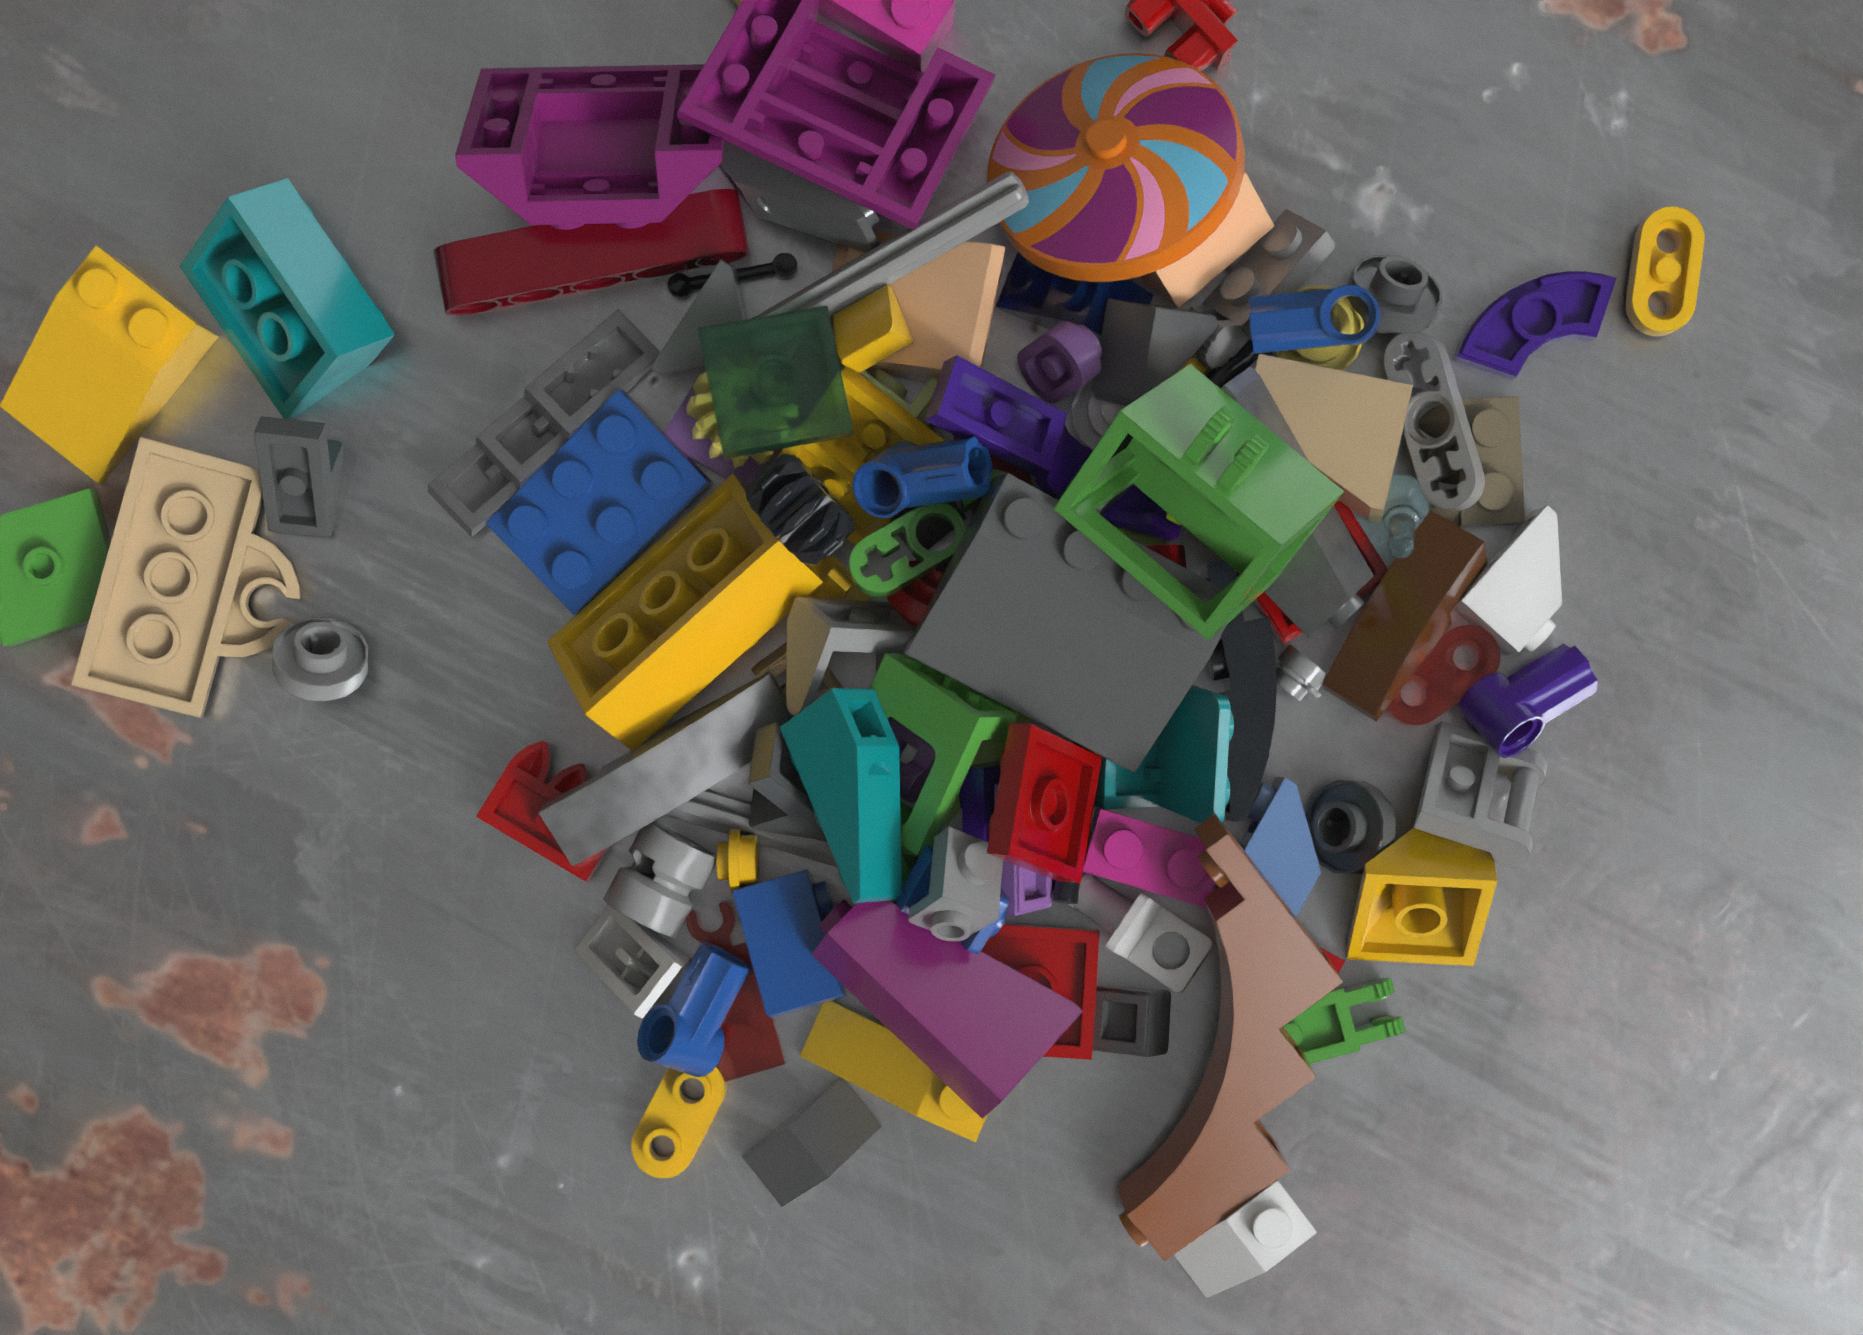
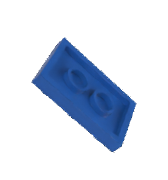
M618 389L486 524L563 605L575 615L599 595L712 481L624 390Z

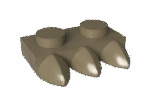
M1519 396L1462 399L1485 476L1483 493L1474 505L1464 510L1452 511L1442 509L1427 501L1421 507V512L1427 515L1431 510L1461 528L1521 525L1525 523ZM1440 404L1427 411L1419 419V428L1433 438L1443 435L1450 423V415L1447 408ZM1458 443L1449 449L1434 451L1428 455L1429 458L1436 456L1444 459L1447 478L1440 482L1454 485L1453 489L1444 490L1452 492L1454 496L1458 495L1457 484L1466 480L1465 472L1453 470L1450 467L1446 451H1458Z

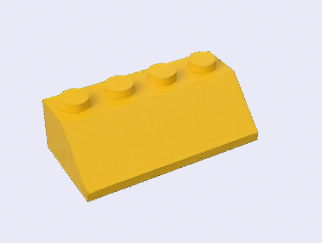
M731 474L546 641L584 714L631 751L638 748L652 734L659 731L699 692L705 690L719 674L746 650L752 648L765 633L791 611L795 597H807L823 583L811 564L800 562L793 553H790L774 537L767 526L760 521L761 519L750 508V503L746 499V486L735 474Z

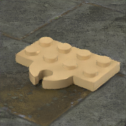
M140 437L71 685L202 718L219 657L246 658L270 650L280 632L294 623L283 617L269 622L260 621L252 615L249 609L251 593L257 587L266 584L278 587L288 599H301V586L293 563L275 544L253 534L263 501L259 469Z

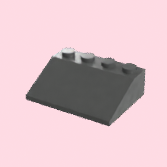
M1009 473L994 477L990 481L991 490L982 497L903 654L1131 772H1135L1208 662L1225 627L1208 641L1056 512L1054 507L1059 500ZM1130 539L1205 604L1223 590L1222 587Z

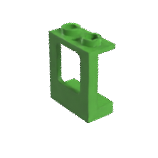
M885 653L870 689H875L887 718L892 717L928 742L935 751L934 764L914 808H910L900 800L901 852L919 858L925 846L933 847L934 836L942 832L944 823L982 740L1007 739L1009 723H1014L1017 716L996 701L903 653Z

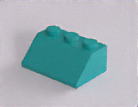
M288 178L228 196L179 266L283 419L294 418L366 369L395 335L386 322L381 310L375 306L351 271L346 259L338 252L314 217L311 208L303 201Z

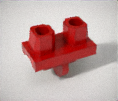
M1130 0L1125 9L1124 15L1126 19L1145 37H1148L1169 18L1183 35L1166 49L1164 56L1182 61L1200 71L1205 70L1209 65H1212L1216 70L1222 67L1231 58L1232 54L1230 51L1238 42L1237 38L1224 26L1238 13L1237 9L1228 0Z

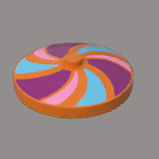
M1142 53L1116 54L1074 65L1057 73L1032 90L1010 113L994 141L987 168V183L1005 172H1013L1024 184L1029 197V203L1025 208L1000 221L999 224L1011 245L1031 263L1047 272L1073 280L1088 282L1127 280L1158 271L1175 263L1195 250L1215 232L1231 210L1240 191L1245 169V148L1239 121L1230 100L1222 89L1206 74L1182 61L1165 56Z

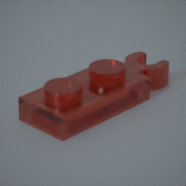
M729 900L719 903L723 923L717 930H708L703 927L697 909L690 911L686 919L687 928L692 937L701 943L706 941L719 946L741 958L752 967L720 1026L725 1039L724 1050L719 1061L724 1082L778 1067L787 1062L775 1018L766 1016L746 941L737 944L733 942L731 933L735 929L737 915L734 906Z

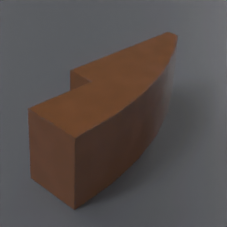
M1430 510L1399 552L1357 618L1323 682L1324 690L1377 722L1452 625L1450 612L1488 565L1485 541Z

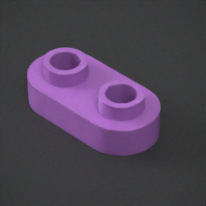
M1061 321L1020 350L1017 355V361L1023 377L1033 391L1045 401L1055 404L1079 390L1100 374L1102 368L1100 360L1102 348L1096 336L1083 325L1076 326L1069 321Z

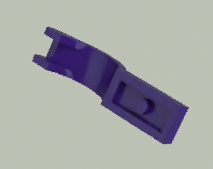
M957 355L944 361L925 420L961 439L976 436L982 446L988 447L990 454L1035 476L1036 484L1044 493L1054 498L1093 451L1082 445L1068 432L1065 425L1067 413ZM1135 485L1103 516L1113 526L1168 541L1178 539L1182 526L1166 519L1167 512Z

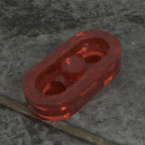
M1462 625L1447 630L1407 681L1413 682L1420 687L1422 692L1420 702L1415 706L1407 705L1402 700L1400 691L1385 710L1387 715L1403 725H1423L1435 720L1458 704L1473 684L1483 677L1498 671L1500 649L1495 638L1485 629L1474 625ZM1459 646L1467 647L1473 654V663L1467 670L1458 668L1454 663L1453 654Z

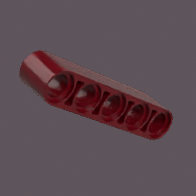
M715 189L689 194L661 223H648L639 228H622L614 223L584 224L581 227L569 230L556 229L550 225H533L446 243L436 247L433 253L445 314L449 316H463L717 266L720 260L731 263L749 256L750 250L738 191L735 189Z

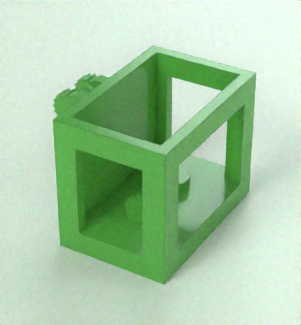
M1189 364L1120 410L1054 507V510L1209 641L1275 582L1344 491L1193 365ZM1129 433L1133 439L1127 448L1111 458ZM1131 484H1134L1240 573V575L1205 604L1096 510Z

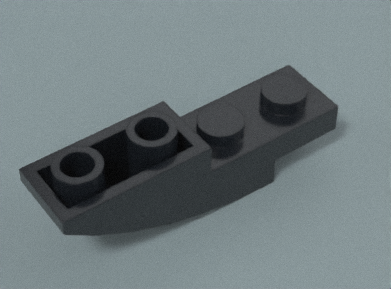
M1224 560L1207 563L1199 568L1201 577L1223 589L1236 579L1234 568ZM1241 611L1226 625L1208 660L1212 680L1223 679L1225 692H1220L1219 694L1225 695L1229 699L1234 719V732L1229 741L1227 767L1230 797L1225 806V818L1231 822L1247 819L1259 791L1270 753L1275 725L1277 695L1276 656L1270 617L1244 621L1243 612Z

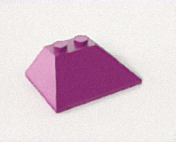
M742 0L679 107L677 118L714 136L721 137L735 146L912 230H916L989 92L996 74L938 47L923 73L816 22L820 0Z
M705 64L481 68L457 146L455 159L457 168L530 225H550L556 229L569 230L581 227L584 224L614 223L619 227L631 229L645 226L648 223H661L722 162L725 140L677 118L679 107Z

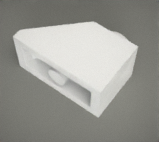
M1548 505L1532 511L1526 517L1525 523L1519 525L1487 561L1488 565L1454 607L1456 612L1504 655L1519 653L1523 648L1531 653L1548 638L1556 627V624L1550 618L1562 606L1557 513Z
M1277 1180L1174 1256L1204 1296L1208 1298L1267 1272L1314 1236L1317 1231Z

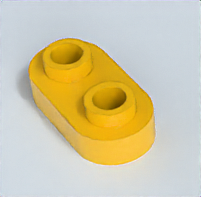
M1670 206L1655 211L1642 221L1635 233L1625 306L1627 316L1632 325L1646 335L1665 336L1683 327L1691 319L1695 311L1705 237L1703 227L1698 218L1684 208ZM1659 233H1665L1673 239L1674 250L1672 253H1665L1657 246L1656 239ZM1650 295L1660 296L1666 304L1664 315H1656L1651 312L1648 307Z
M719 1064L716 1065L713 1071L702 1077H695L670 1068L666 1071L632 1137V1156L643 1172L656 1178H670L680 1174L689 1166L726 1096L727 1080ZM695 1078L701 1081L705 1090L704 1096L699 1100L686 1098L681 1088L684 1080ZM660 1135L669 1137L674 1143V1153L668 1157L658 1156L652 1148L653 1138Z

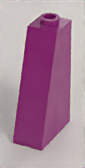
M845 899L842 900L817 927L825 936L811 955L982 1119L1007 1097L1083 1012L1073 1001L982 951L979 954H974L965 950L960 941L939 939L930 930L910 923L908 921L909 914L900 911L898 905L889 900L857 903L854 907Z

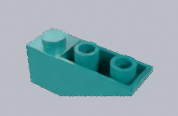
M832 688L783 724L780 729L790 751L791 762L799 772L814 808L815 819L824 832L839 868L840 879L847 888L853 904L896 900L902 896L899 744L875 689Z

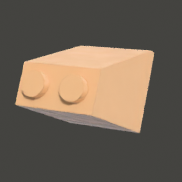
M874 231L880 244L898 235L896 233ZM965 241L889 284L892 286L914 343L865 371L875 373L879 368L891 377L926 384L932 376L939 378L944 361L956 355L982 368L1002 275L1005 247ZM838 245L832 272L865 253ZM831 317L820 325L818 344L828 346L827 358L829 364L847 367L841 363L837 353L834 318Z

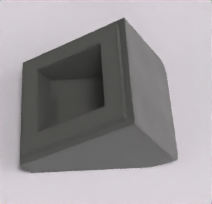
M1097 986L1093 1050L1141 1057L1165 1055L1169 1045L1171 992L1158 989Z

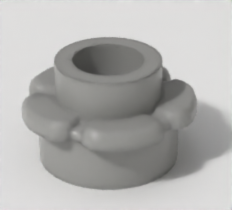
M1289 644L1284 652L1276 658V666L1278 667L1276 670L1277 683L1298 701H1301L1308 692L1315 698H1319L1321 694L1318 692V689L1323 685L1327 674Z

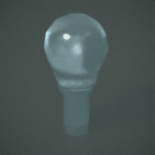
M1395 475L1392 477L1381 522L1387 533H1389L1388 550L1397 558H1405L1413 553L1415 530L1431 509V503L1426 500L1425 494L1419 486L1418 479L1410 475Z

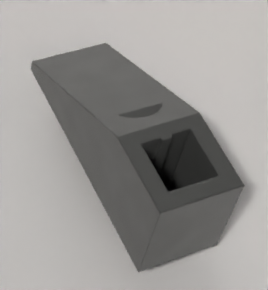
M724 141L723 158L718 167L756 217L864 253L880 245L871 228L880 222L875 211Z

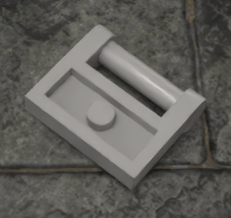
M1441 721L1434 738L1414 828L1490 852L1493 859L1505 867L1518 868L1526 865L1530 861L1533 847V839L1529 834V827L1536 790L1545 782L1548 766L1546 758L1541 753L1529 748L1512 757L1502 758L1478 732ZM1497 772L1506 774L1511 782L1504 823L1488 818Z

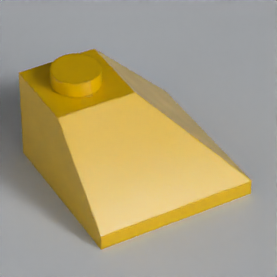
M1415 828L1411 829L1365 864L1346 946L1347 959L1474 966L1498 881L1495 862L1491 853Z

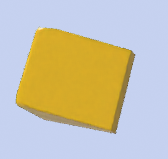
M888 284L833 315L837 353L843 365L859 373L914 343L892 286Z

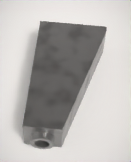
M1251 366L1221 388L1308 461L1261 376ZM1333 506L1275 582L1264 592L1309 638L1326 621L1337 629L1365 603L1356 593L1374 575L1336 508Z

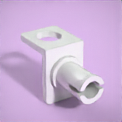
M1086 873L1081 879L1078 904H1067L1112 934L1106 944L1108 949L1128 959L1176 993L1184 992L1214 947V942L1209 937L1145 894L1141 893L1135 902H1132L1115 889L1097 879L1096 875ZM1167 933L1182 935L1190 947L1187 961L1177 969L1161 967L1154 956V947L1157 940Z

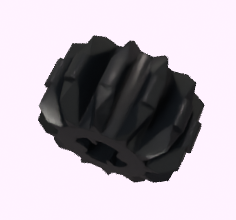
M783 453L772 464L768 462L755 474L756 478L745 488L746 499L750 503V508L759 516L760 521L767 526L774 537L790 553H793L800 562L817 565L825 557H831L845 544L843 541L854 531L853 519L849 512L827 488L825 483L796 456Z

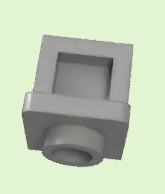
M947 827L934 836L929 895L909 908L908 921L930 930L935 937L945 941H964L999 918L1003 860L986 854L988 842L952 827Z

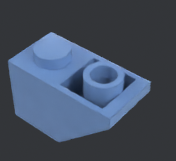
M1276 777L1272 786L1264 782L1261 783L1247 816L1252 821L1241 841L1237 842L1297 917L1320 876L1321 869L1297 784L1285 777Z

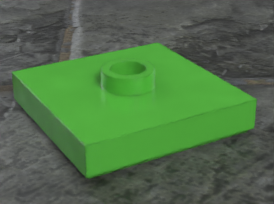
M88 488L0 515V640L2 646H16L88 624L111 543L96 490Z

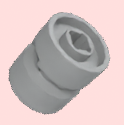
M653 821L639 830L629 849V853L634 860L632 866L619 868L603 900L612 908L654 931L676 938L693 908L688 895L691 890L703 889L717 862V855L693 840Z

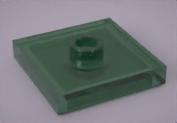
M827 305L698 328V338L723 459L852 436L853 426Z

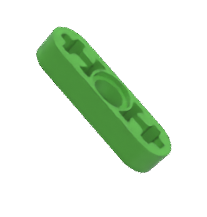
M993 469L990 481L994 477L1006 474V472ZM980 497L959 500L963 513L976 506L980 501ZM955 501L919 506L860 540L853 548L849 561L851 579L857 589L870 597H888L950 562L965 533V525L961 515L950 505ZM928 517H941L952 525L954 539L947 548L940 551H931L924 548L917 540L916 529ZM902 532L905 533L909 551L921 563L910 567L908 557L905 555L890 566L891 579L882 582L881 578L876 574L866 578L862 571L868 567L867 554L876 551L881 558L890 556L900 550V543L893 537Z

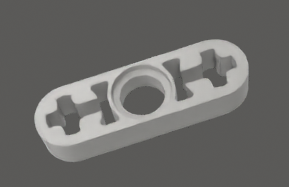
M1420 331L1416 333H1401L1391 340L1385 350L1384 368L1388 380L1413 385L1412 391H1423L1410 398L1403 428L1421 492L1425 499L1436 507L1452 511L1467 509L1474 505L1481 497L1485 486V476L1448 352L1443 343L1431 335ZM1415 346L1416 349L1429 353L1430 359L1421 363L1422 375L1427 384L1436 386L1440 383L1441 389L1439 391H1423L1419 376L1415 372L1403 368V363L1412 358L1410 348ZM1442 403L1450 415L1449 426L1440 437L1428 439L1421 433L1419 428L1420 414L1428 405ZM1458 443V451H1446L1450 467L1453 470L1465 472L1466 480L1457 484L1458 495L1454 496L1452 492L1439 489V482L1447 478L1444 459L1436 456L1429 458L1428 451L1446 450Z

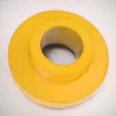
M730 829L729 842H718L717 877L718 880H729L731 893L734 890L743 888V886L758 884L759 881L758 836L742 835L741 829Z

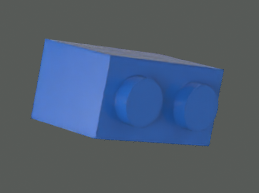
M806 869L732 891L767 1017L775 1018L847 997L844 986L811 955L825 936L817 927L834 909L826 881L815 883L813 875Z

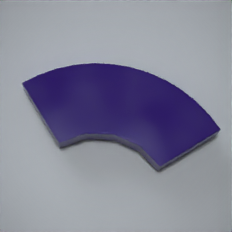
M1566 271L1547 274L1523 283L1492 302L1473 321L1461 339L1452 360L1513 380L1518 376L1528 356L1545 343L1564 338L1592 341L1598 336L1617 278L1601 273Z

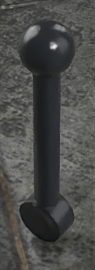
M780 253L771 263L736 269L738 280L743 281L775 275L781 280L792 279L797 273L796 258L789 253ZM676 273L667 282L668 291L674 297L683 298L691 290L702 288L712 273L688 277L683 273Z

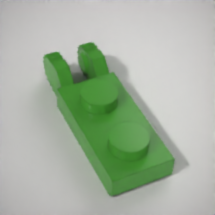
M1389 977L1356 984L1345 989L1338 986L1283 1026L1301 1048L1309 1064L1361 1051L1360 1045L1397 1036L1405 1032L1402 1016H1384L1354 1028L1349 1007L1365 1002L1380 1001L1387 998L1388 995L1395 993L1392 979Z

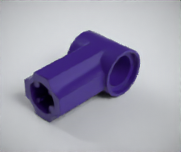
M1563 643L1509 677L1500 672L1491 673L1483 677L1464 694L1460 700L1459 710L1500 757L1508 758L1529 747L1539 737L1545 723L1596 693L1598 680L1591 670L1589 660L1575 645L1568 647Z

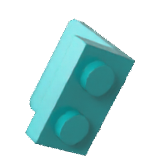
M1192 685L1135 772H1131L1102 757L1094 806L1104 810L1161 806L1200 824L1215 813L1223 822L1225 806L1230 797V782L1227 776L1229 741L1234 732V719L1229 699L1225 695Z

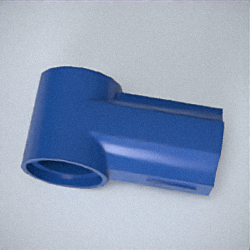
M1357 285L1249 297L1250 329L1254 354L1341 345L1355 346L1368 341L1375 335L1380 326L1381 311L1378 302L1368 290ZM1355 297L1367 304L1369 320L1366 326L1358 333L1351 335L1343 334L1333 324V310L1342 299Z
M976 436L924 445L901 441L863 464L855 472L852 482L853 492L858 504L867 513L879 518H888L896 515L904 508L982 497L991 490L990 478L994 468L988 447L982 446Z
M706 941L703 944L700 943L668 1005L655 1006L642 1020L637 1037L638 1052L641 1057L649 1062L695 1077L706 1076L713 1071L719 1063L724 1050L725 1039L720 1026L752 967L741 958L719 946Z

